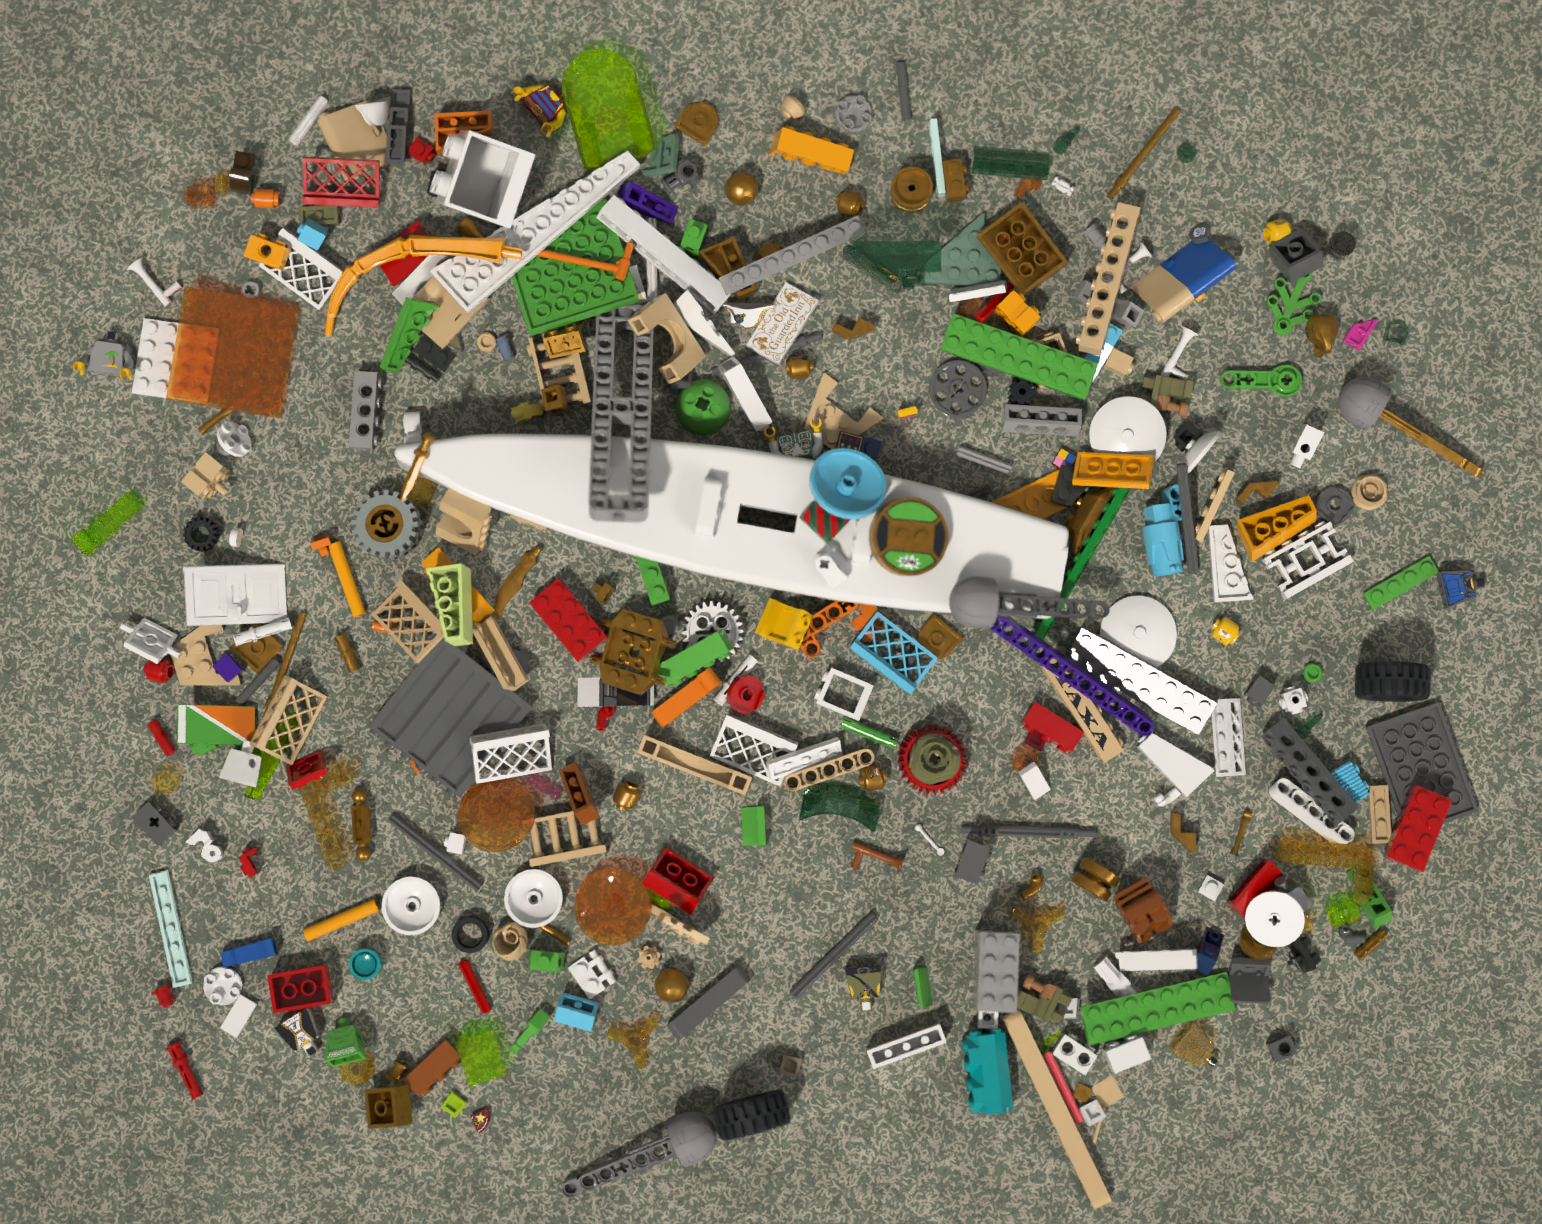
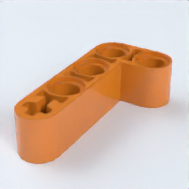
M835 601L814 614L808 626L807 635L803 638L800 645L804 655L808 658L817 657L820 653V645L814 636L855 611L859 605L858 603H853L854 607L850 605L845 607L844 610L847 612L843 613L842 607L838 603L841 602L843 606L847 602ZM837 608L839 616L836 618L830 617L829 610ZM815 618H820L823 621V626L815 628L812 621ZM810 644L817 647V652L813 655L808 654L806 651V647Z
M709 667L699 674L696 679L653 710L651 714L659 725L664 728L685 710L712 692L714 688L720 686L722 682L712 668Z

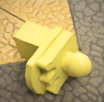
M528 402L511 408V417L515 419V424H521L533 417L543 415L540 403L528 405Z

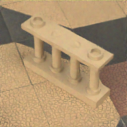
M529 338L530 344L526 345L529 356H533L540 390L548 388V385L554 383L559 385L571 382L578 383L580 390L577 393L566 395L567 403L579 400V402L583 401L584 406L592 404L580 353L539 363L536 352L546 350L544 342L534 345L533 339ZM565 364L574 365L576 372H572V375L543 381L541 370ZM540 399L541 409L544 411L543 399Z
M573 811L538 818L536 814L526 816V820L522 821V825L529 824L535 853L533 854V859H529L530 867L607 852L606 844L602 845L601 841L599 842L595 820L588 823L591 838L590 847L583 849L579 842ZM567 817L573 846L569 852H564L561 849L556 824L557 818ZM548 820L554 851H552V855L545 856L541 849L537 822Z

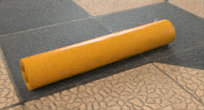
M341 542L328 545L353 618L366 614Z
M372 899L303 929L306 940L309 942L380 911L379 907L376 906V900Z

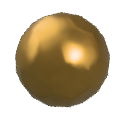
M737 172L731 175L725 184L727 199L738 206H746L752 203L758 194L756 179L746 172Z
M669 968L658 974L654 988L660 999L665 1002L675 1003L686 996L689 982L683 972L678 969Z

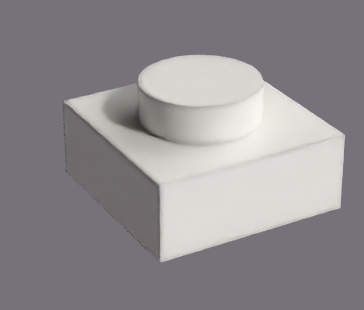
M1206 875L1197 892L1215 901L1224 884Z
M1073 998L1069 1007L1059 1003L1058 1011L1065 1014L1064 1018L1079 1019L1080 999Z
M1097 1099L1079 1109L1088 1127L1106 1118Z

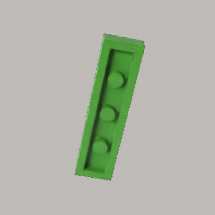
M1430 556L1366 591L1363 593V596L1371 610H1374L1434 576L1439 571Z

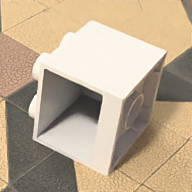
M460 130L458 135L449 134L442 152V156L450 158L446 172L437 170L430 186V192L437 194L435 202L510 228L535 154L470 130Z

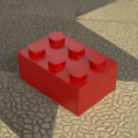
M665 847L648 872L642 885L691 915L714 877Z
M328 964L267 975L273 1014L334 1003Z

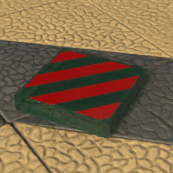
M816 500L799 517L827 545L851 521V519L840 518L827 512Z

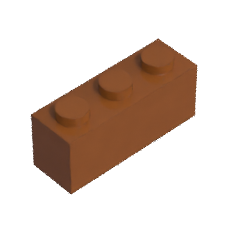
M574 762L558 770L574 815L581 824L585 825L599 818L600 815L585 774L577 763Z
M447 1038L411 1071L403 1081L409 1085L418 1097L421 1094L426 1096L433 1089L431 1085L436 1080L440 1083L448 1075L446 1071L450 1067L454 1070L462 1062L460 1058L463 1055Z

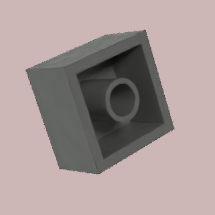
M1303 228L1269 245L1271 261L1290 283L1324 266L1322 250Z
M966 839L953 876L977 884L978 881L982 882L985 871L982 869L985 863H989L992 852H989L990 847Z

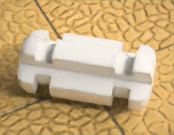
M1056 176L1051 184L1052 186L1055 185L1064 194L1065 192L1068 193V196L1075 189L1074 186H1070V183L1063 179L1060 180L1059 176Z

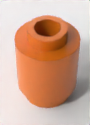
M256 188L255 192H252V204H255L256 208L279 207L280 192L275 191V189Z

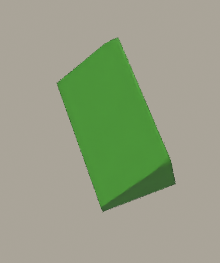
M927 967L914 968L913 973L918 1006L920 1008L931 1006L933 1003Z

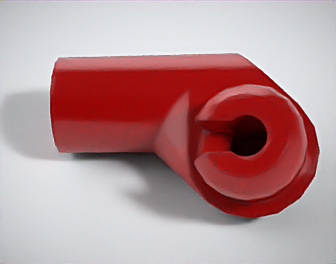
M604 706L598 711L596 730H606V721L615 714V706Z

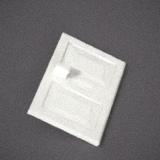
M284 563L183 566L186 626L261 624L287 618Z

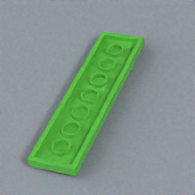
M954 313L940 349L946 353L1084 401L1098 363Z
M1227 972L1079 1007L1088 1045L1236 1010L1234 1003L1231 1001Z

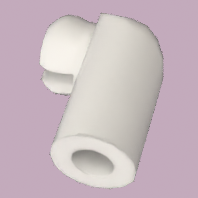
M1174 787L1164 796L1162 793L1156 794L1154 801L1157 806L1162 807L1173 802L1181 794Z

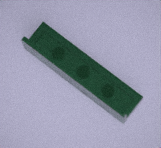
M974 146L972 174L1047 180L1050 165L1049 152Z

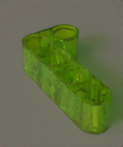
M128 492L87 530L81 529L71 538V542L83 555L89 557L93 555V551L96 548L99 549L108 541V537L115 535L122 528L121 526L125 522L128 523L144 506L131 492Z

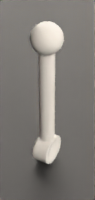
M916 824L915 830L920 831L937 850L939 856L944 855V849L937 846L922 829L921 824Z

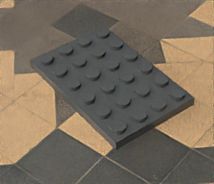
M1440 702L1366 727L1386 785H1388L1389 794L1397 816L1400 814L1411 785L1420 786L1452 800L1443 823L1479 811Z

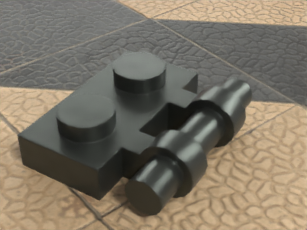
M423 335L413 349L418 354L417 358L414 359L409 355L405 362L411 365L410 368L423 373L424 377L428 380L432 379L437 383L441 376L435 372L438 368L445 372L455 356ZM425 359L433 365L431 368H427L422 364V361Z

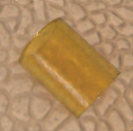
M215 175L214 193L220 194L222 192V194H227L228 176Z

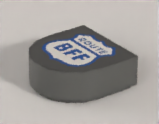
M1208 224L1199 225L1191 229L1189 236L1193 243L1209 242L1210 228Z

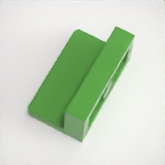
M764 806L742 807L743 845H766Z

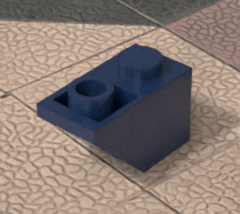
M1206 927L1197 947L1198 969L1195 970L1208 976L1217 962L1224 935Z

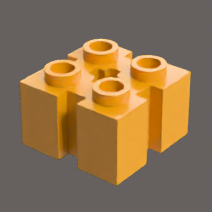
M1013 290L996 307L994 313L1017 336L1024 337L1038 323L1040 312L1033 305L1028 306L1024 302L1026 298L1020 292L1016 293Z

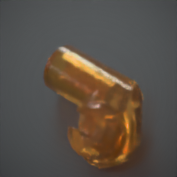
M1035 178L1025 179L1020 183L1013 195L1022 199L1026 192L1039 190L1041 182Z

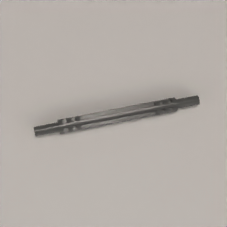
M991 824L961 826V833L980 834V836L1069 839L1097 836V830L1077 829V827Z

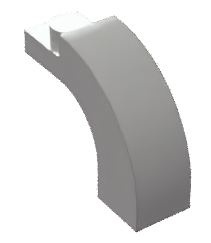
M1087 280L1082 281L1074 296L1083 302L1085 307L1088 297L1093 295V290H1091L1092 284ZM1105 293L1098 295V298L1101 300L1108 297ZM1117 299L1111 321L1136 328L1144 310L1131 301ZM1095 311L1096 313H1098V314H1100V315H1103L1102 312H1100V311Z

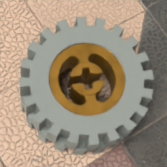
M383 490L384 492L381 493L380 491H375L373 496L369 494L365 496L366 501L364 503L360 501L357 504L360 507L359 510H354L353 515L356 517L355 520H351V525L355 529L352 530L353 536L357 538L355 541L364 551L380 559L396 560L398 556L403 558L406 556L405 553L407 551L411 553L414 550L412 548L414 544L418 545L420 542L417 538L419 535L422 536L423 530L420 529V526L423 525V520L419 517L421 513L408 498L400 501L401 494L398 492ZM383 512H394L395 517L391 518L388 515H384V518L389 522L387 525L389 531L395 532V534L387 538L379 537L378 532L381 531L384 534H389V532L383 527L385 525L384 519L378 516Z

